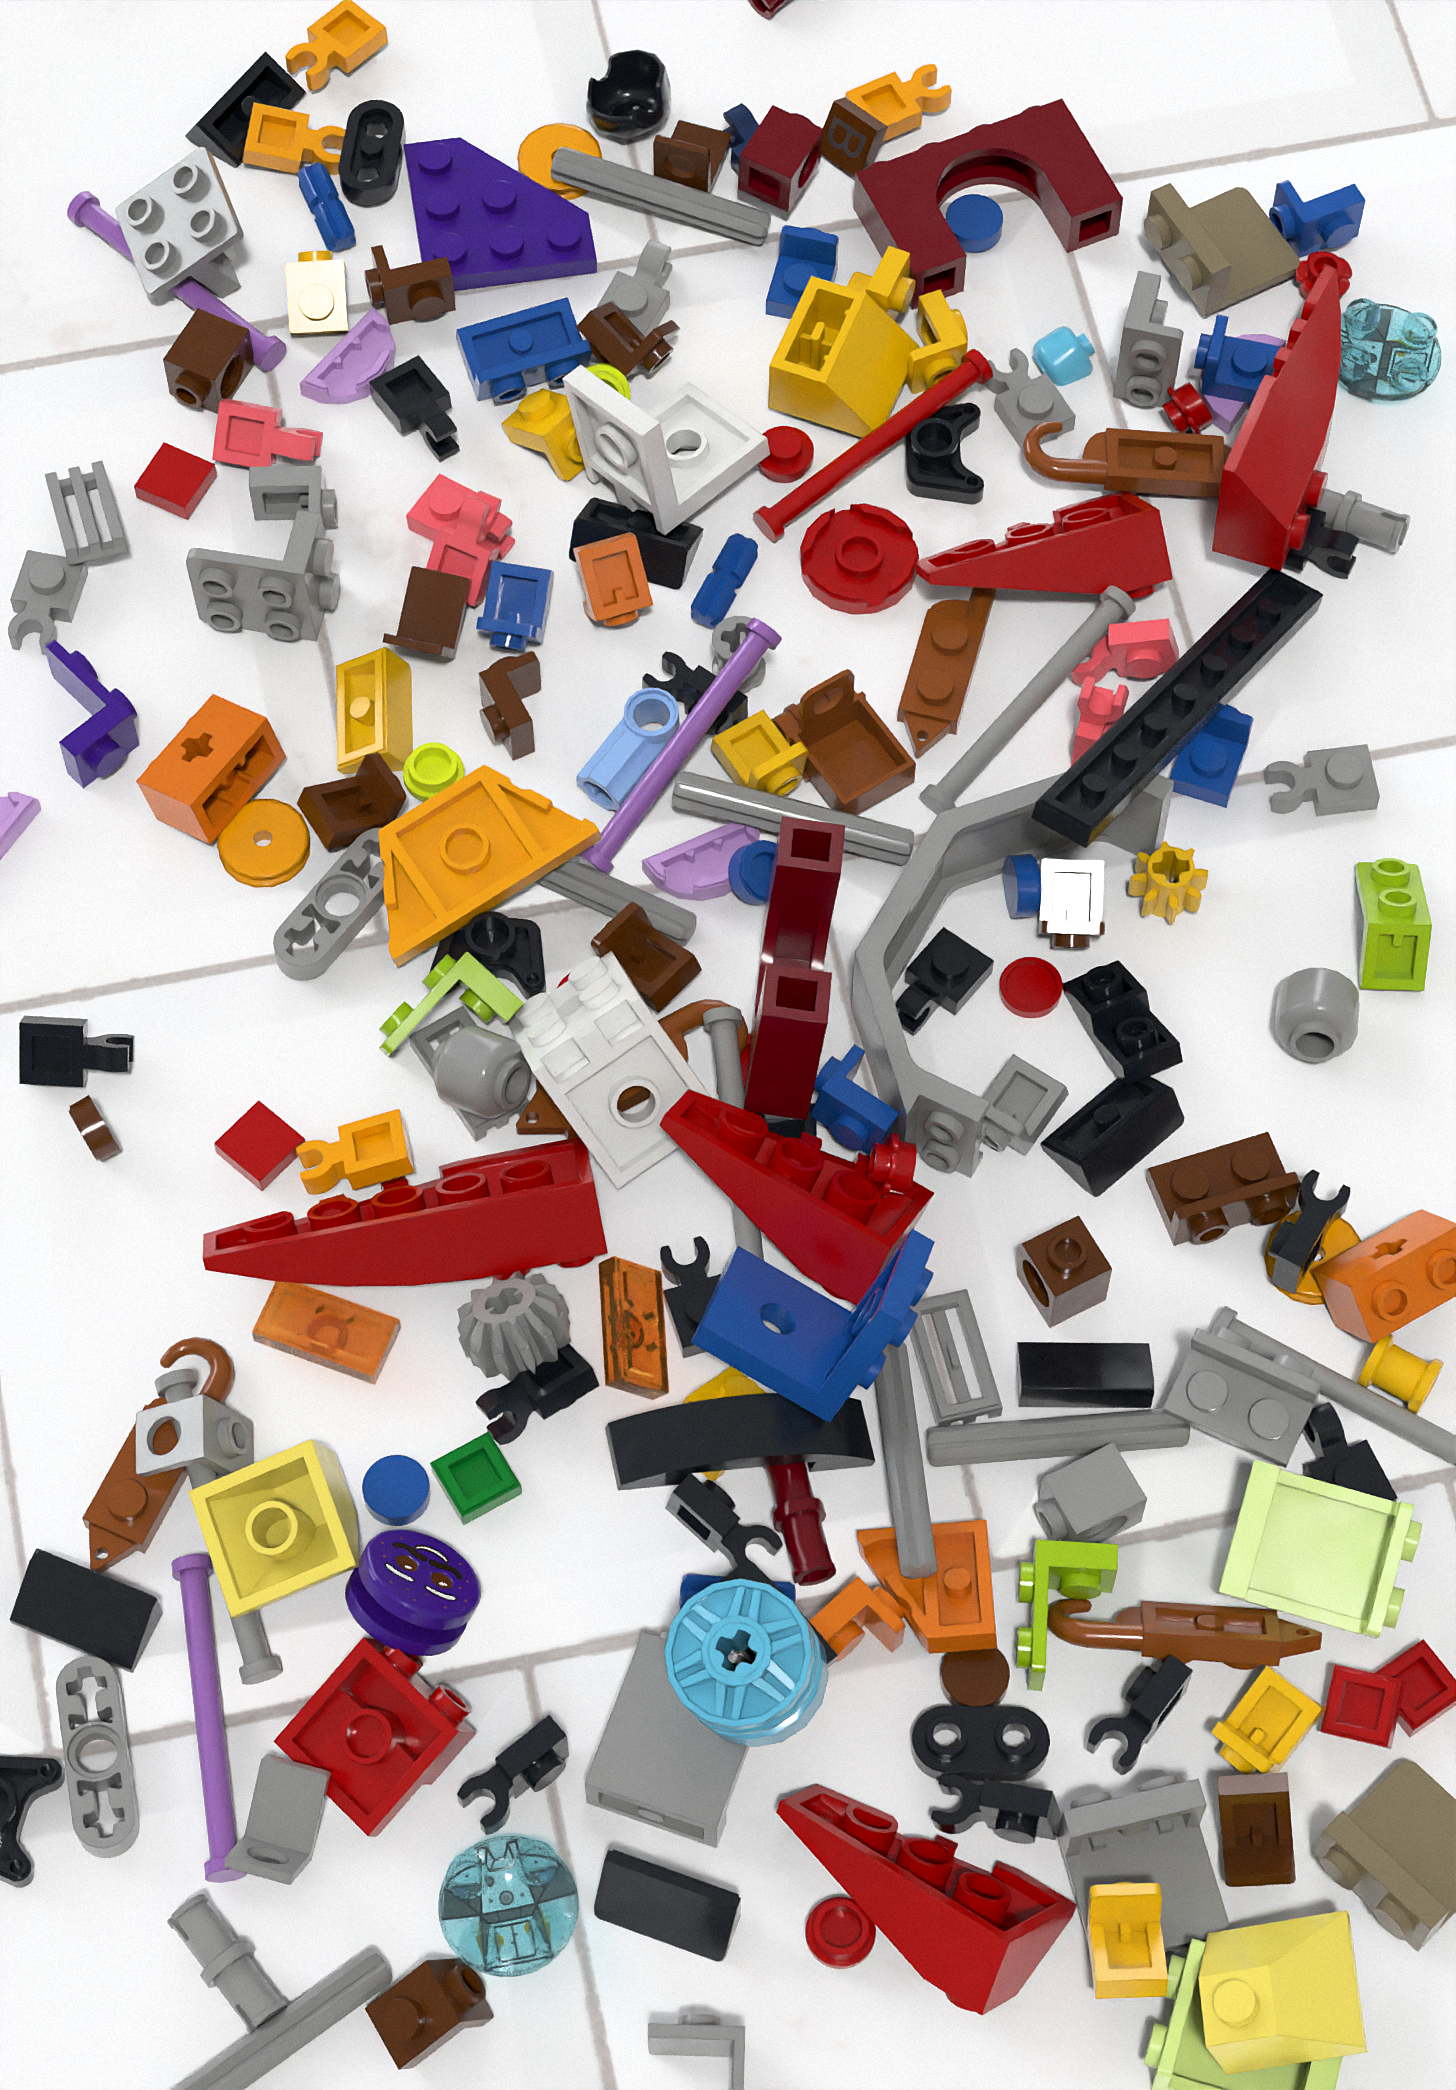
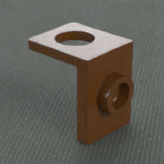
M679 120L671 138L661 135L655 136L653 141L654 176L711 193L731 146L732 134Z
M412 566L397 635L384 633L382 642L455 659L471 587V579Z

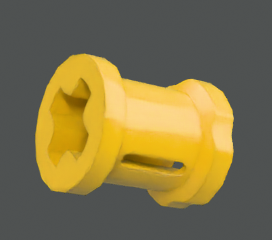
M1389 1334L1377 1342L1357 1383L1366 1388L1373 1384L1407 1402L1409 1411L1418 1414L1437 1381L1444 1362L1437 1358L1430 1362L1423 1360L1394 1344V1336Z

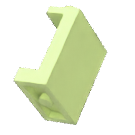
M1254 1460L1217 1594L1377 1639L1380 1637L1383 1626L1393 1629L1396 1627L1405 1589L1393 1586L1400 1560L1413 1562L1423 1523L1411 1520L1414 1510L1413 1504L1383 1499L1281 1470L1280 1466Z
M1192 1938L1185 1958L1176 1955L1171 1956L1167 1970L1168 1988L1167 1997L1165 1998L1174 2000L1167 2026L1154 2022L1143 2065L1156 2068L1151 2090H1335L1343 2056L1226 2075L1206 2048L1198 1976L1206 1942Z

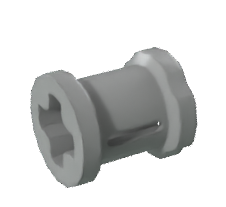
M732 616L723 619L716 625L712 633V649L715 653L712 661V673L717 676L740 646V632H744L746 636L749 634L745 627L752 618ZM763 657L738 690L743 694L762 684L766 675V662Z

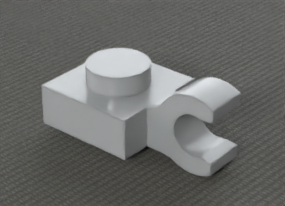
M650 239L640 255L634 276L632 277L617 271L597 307L612 301L639 331L647 337L654 328L658 327L670 306V291L661 287L667 281L673 268L672 264L665 262L671 253V247Z

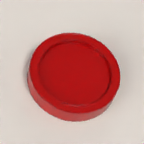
M1023 957L1011 962L1002 972L999 983V995L1004 1006L1013 1014L1023 1018H1040L1051 1013L1059 1004L1063 989L1062 978L1058 970L1048 961L1037 957Z

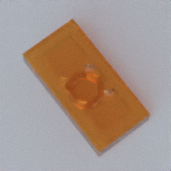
M613 1256L598 1263L605 1385L655 1400L669 1393L661 1271Z
M276 1281L252 1330V1336L254 1341L375 1385L401 1326L398 1318L300 1283Z

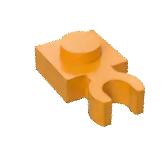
M343 0L307 28L309 43L297 44L287 52L285 56L287 72L293 75L304 66H313L305 72L307 87L311 91L319 89L328 81L329 70L337 65L348 74L388 43L386 27L352 0Z
M927 64L916 69L911 80L902 82L894 71L845 92V97L888 126L882 140L884 142L921 126L922 111L934 113L946 109L951 104L952 88L948 84L939 89H928L927 87L937 83L938 68L935 64Z
M254 102L244 148L243 163L298 174L301 161L310 162L312 165L319 162L327 167L330 175H338L340 155L328 153L324 148L334 147L342 149L345 129L332 125L321 127L318 130L309 129L310 114Z
M400 1109L338 1126L340 1141L329 1144L323 1140H311L296 1147L297 1155L304 1169L319 1165L312 1170L300 1173L301 1181L307 1193L311 1195L329 1191L343 1178H347L352 1190H356L415 1172L407 1126Z

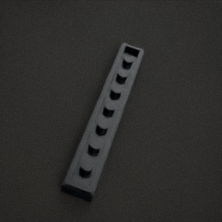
M1270 568L1036 801L1031 818L1078 845L1087 848L1318 611L1324 594L1279 570Z

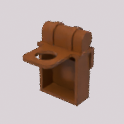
M846 669L808 690L801 697L800 703L797 705L790 704L784 708L781 714L771 720L790 746L801 741L809 751L802 775L803 780L806 783L811 781L832 809L858 815L914 783L916 762L867 702L866 694L863 691L858 694L855 692V676L851 670Z

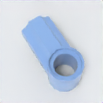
M645 688L636 691L628 698L624 706L623 719L576 776L577 785L584 790L591 801L607 811H617L680 727L679 707L675 698L667 691L659 688ZM649 722H659L665 725L656 731H646L640 728Z

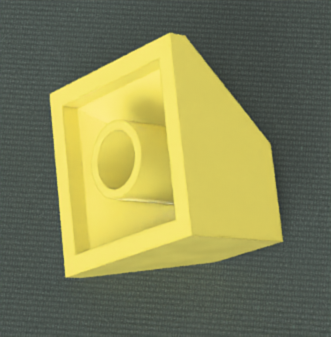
M312 1439L188 1491L231 1618L237 1619L355 1569L359 1565L357 1513L336 1454Z
M1347 1910L1207 1934L1198 1976L1206 2048L1226 2075L1368 2052L1350 1915Z

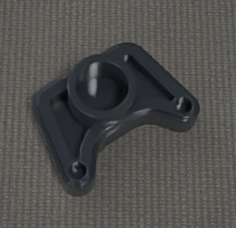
M963 403L945 406L930 418L917 423L913 430L904 436L906 486L912 495L970 505L977 504L982 500L984 481L980 476L968 470L962 464L960 452L962 440L979 428L981 411L977 405Z
M486 911L477 914L468 924L439 942L430 972L447 954L457 962L466 952H469L496 978L506 979L514 983L525 999L528 1000L539 993H546L541 930L532 920L508 918L500 912ZM456 982L446 994L453 991L459 984Z
M0 1756V1880L17 1888L29 1885L35 1873L30 1860L19 1845L29 1808L36 1799L58 1790L65 1781V1774L61 1764L53 1758Z

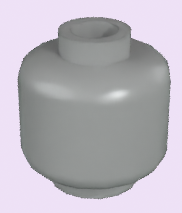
M1307 968L1294 972L1287 977L1277 993L1275 1015L1276 1037L1283 1048L1308 1062H1325L1349 1050L1358 1035L1360 1003L1357 988L1349 978L1338 971L1328 968Z
M465 1026L453 1033L448 1040L439 1044L431 1062L438 1096L446 1104L482 1118H497L508 1110L517 1107L524 1099L531 1080L530 1066L521 1051V1046L513 1039L480 1027Z

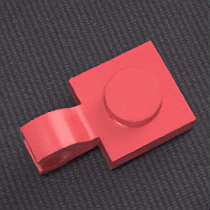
M225 398L219 401L212 460L247 467H268L275 464L276 455L278 454L294 459L312 461L313 456H320L323 432L305 428L280 427L283 409Z
M439 473L407 513L408 529L434 542L438 528L445 525L457 528L460 510L465 497L470 495L476 498L477 492ZM500 512L485 541L500 547L497 559L502 560L515 544V539L506 534L513 525L512 520Z
M478 491L476 498L470 495L465 497L460 510L457 528L450 525L438 528L426 569L471 579L472 582L467 604L471 606L483 603L488 588L492 561L497 560L500 547L485 541V538L497 519L502 499L483 491Z
M1169 618L1108 625V635H1105L1088 654L1092 658L1085 663H1080L1070 674L1074 684L1082 685L1087 677L1095 678V683L1100 681L1113 668L1117 669L1119 677L1151 678L1160 673H1166L1179 660V648Z
M1087 677L1084 679L1077 702V707L1080 710V721L1075 735L1071 766L1123 715L1129 695L1127 686L1119 684L1116 694L1113 695L1114 690L1094 686L1095 678Z

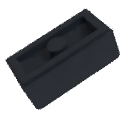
M265 51L192 127L185 137L197 147H205L213 156L235 168L243 160L254 102L290 110L306 91Z
M593 497L573 522L568 555L569 559L576 562L573 548L632 532L636 535L647 582L676 590L680 589L686 580L703 537L704 529L701 526L682 522L669 533L663 535L656 528L653 513L639 509L633 512L625 505Z
M1151 1076L1126 1086L1118 1077L1044 1139L1040 1145L1043 1151L1080 1187L1092 1196L1098 1197L1181 1127L1184 1123V1115L1172 1087Z
M1017 1342L1018 1407L1151 1408L1155 1391L1149 1343Z
M36 1548L29 1561L9 1620L12 1624L89 1656L103 1659L113 1666L133 1673L163 1613L158 1599L151 1594Z
M613 1849L612 1851L608 1850L604 1860L594 1904V1915L608 1923L707 1959L722 1962L726 1958L741 1917V1898L737 1893Z

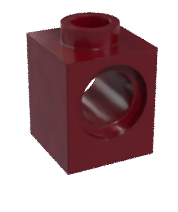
M772 105L740 154L738 189L789 212L820 164L824 128L815 125L804 115L789 113Z

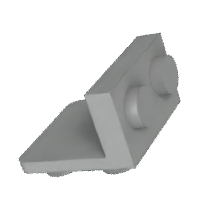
M297 510L283 561L204 548H191L187 555L186 566L199 619L222 631L230 632L244 629L268 633L276 639L285 641L297 638L317 641L325 610H333L335 608L340 588L339 574L332 573L331 570L334 553L333 540L325 538L321 514Z
M1163 1776L1141 1784L1137 1788L1138 1793L1112 1799L1109 1792H1097L1072 1801L1070 1803L1071 1809L1062 1812L1057 1837L1087 1942L1089 1889L1093 1885L1114 1884L1117 1882L1158 1883L1161 1886L1162 1906L1160 1923L1164 1952L1187 1947L1190 1945L1192 1938L1206 1942L1208 1933L1227 1930L1229 1924L1227 1913L1200 1828L1207 1804L1199 1778L1179 1783L1177 1776Z

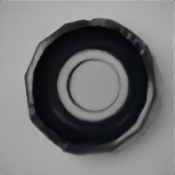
M639 49L618 52L610 56L605 76L600 80H596L593 77L589 79L586 112L590 121L597 129L607 135L627 139L643 136L662 122L668 112L671 100V86L666 67L659 57L654 53Z

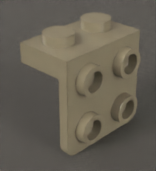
M1171 182L1150 192L1147 218L1144 221V235L1204 317L1295 276V270L1300 264L1299 257L1287 241L1283 239L1281 233L1247 189L1235 187L1190 208Z
M1409 1760L1402 1761L1349 1815L1342 1811L1323 1830L1313 1854L1320 1860L1325 1872L1338 1885L1347 1890H1352L1373 1910L1378 1922L1390 1934L1400 1940H1405L1419 1952L1456 1913V1799L1417 1763Z

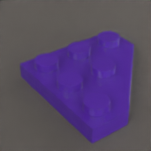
M461 137L403 144L421 262L447 257L453 276L454 291L597 273V258L588 212Z

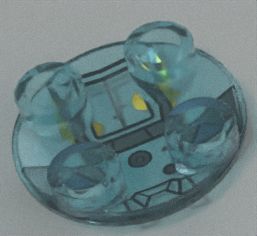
M1365 298L1353 300L1349 303L1346 312L1341 315L1339 380L1356 393L1380 401H1401L1421 394L1434 382L1441 367V348L1436 338L1438 326L1435 320L1428 314L1422 312L1411 313L1394 305L1376 304L1372 300Z
M519 1836L490 1838L475 1844L457 1856L449 1864L438 1899V1915L441 1930L453 1952L475 1970L498 1977L523 1976L540 1970L552 1962L570 1941L576 1927L579 1911L577 1888L572 1874L562 1859L548 1843Z

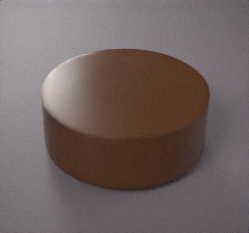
M90 1095L69 1106L68 1112L96 1160L100 1159L102 1162L121 1151Z
M998 1648L949 1652L942 1664L940 1677L942 1692L953 1706H997L1007 1693L1010 1669L1005 1656Z

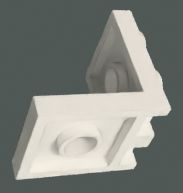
M582 365L562 378L587 478L596 483L605 477L614 484L618 501L633 512L644 506L653 513L656 528L663 535L669 533L770 455L767 437L690 382H687L646 413ZM679 448L688 450L699 448L687 456L673 455Z
M612 951L601 958L598 956L590 957L578 964L570 972L567 982L550 994L539 993L526 1000L517 1010L516 1017L507 1023L517 1043L521 1046V1051L533 1074L617 1189L680 1147L659 1125L665 1113L688 1089L711 1097L652 1014ZM632 1086H643L650 1090L649 1102L641 1111L627 1114L617 1109L618 1098L625 1089Z

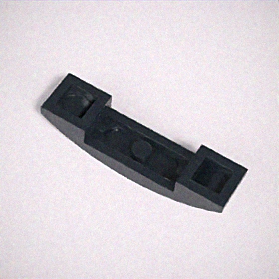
M778 1393L722 1397L669 1406L608 1423L605 1427L618 1491L679 1485L691 1473L806 1462L809 1472L868 1467L872 1466L875 1462L862 1402L859 1399L848 1397L830 1423Z

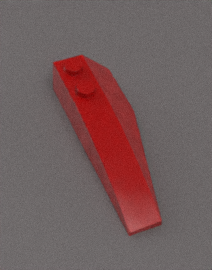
M1323 267L1305 300L1301 319L1296 318L1290 328L1286 348L1280 347L1274 358L1272 376L1265 375L1260 383L1226 460L1221 478L1212 545L1213 552L1281 571L1290 549L1301 550L1304 544L1311 518L1310 515L1305 513L1308 506L1319 507L1328 480V473L1321 471L1329 443L1341 362V309L1335 268Z
M576 1137L569 1140L565 1139L438 1166L439 1179L415 1186L409 1185L405 1176L380 1183L381 1192L370 1199L360 1202L347 1198L344 1194L319 1200L318 1204L308 1210L307 1217L294 1220L291 1212L281 1211L203 1234L202 1259L207 1271L270 1281L344 1287L415 1286L481 1279L491 1276L497 1280H507L516 1271H520L525 1276L530 1272L531 1268L557 1264L564 1268L579 1267L588 1264L597 1255L607 1254L608 1251L588 1150L581 1138Z

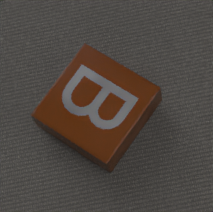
M846 97L834 100L823 126L821 154L855 177V172L863 170L874 163L888 126Z

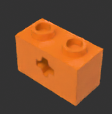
M212 694L157 758L148 765L136 782L157 820L211 845L282 763L286 755L267 717Z
M1420 1209L1313 1269L1335 1326L1374 1344L1456 1297V1223Z

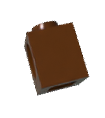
M197 308L163 358L170 395H173L179 402L190 408L196 409L201 407L218 414L219 401L225 398L232 399L255 365L249 329Z
M1079 1215L1021 1244L1017 1277L1049 1328L1106 1300L1112 1267Z

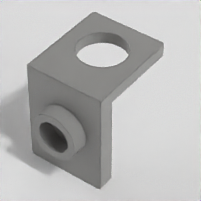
M204 1394L136 1413V1474L142 1477L199 1463L222 1476H226L254 1464L252 1421ZM177 1420L181 1429L177 1445L169 1453L157 1455L153 1449L155 1432L164 1422Z
M266 1754L260 1762L245 1834L226 1855L224 1867L291 1885L312 1860L331 1773L327 1770ZM252 1857L269 1858L282 1864L265 1863Z
M707 2014L679 2016L678 2024H648V2050L650 2055L734 2057L733 2090H744L745 2026L720 2025L721 2019L719 2017Z

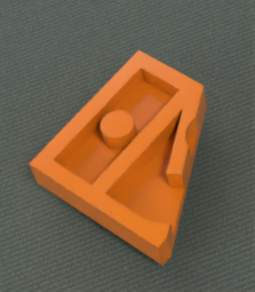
M987 1520L931 1524L937 1571L929 1578L919 1577L913 1580L907 1579L901 1574L895 1527L857 1531L861 1557L884 1590L900 1605L904 1612V1619L929 1654L998 1648Z

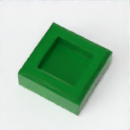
M489 1431L430 1462L433 1475L463 1525L522 1494L519 1481Z

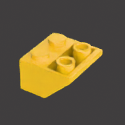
M811 276L769 365L768 408L864 438L890 418L907 380L909 353L918 349L919 345L867 293Z

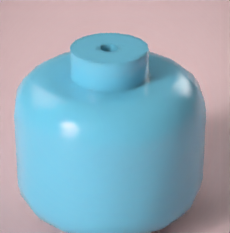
M1061 326L1039 339L1033 346V359L1042 372L1046 373L1057 386L1071 384L1089 376L1093 371V365L1089 356L1094 354L1095 350L1084 333L1076 337L1070 328Z

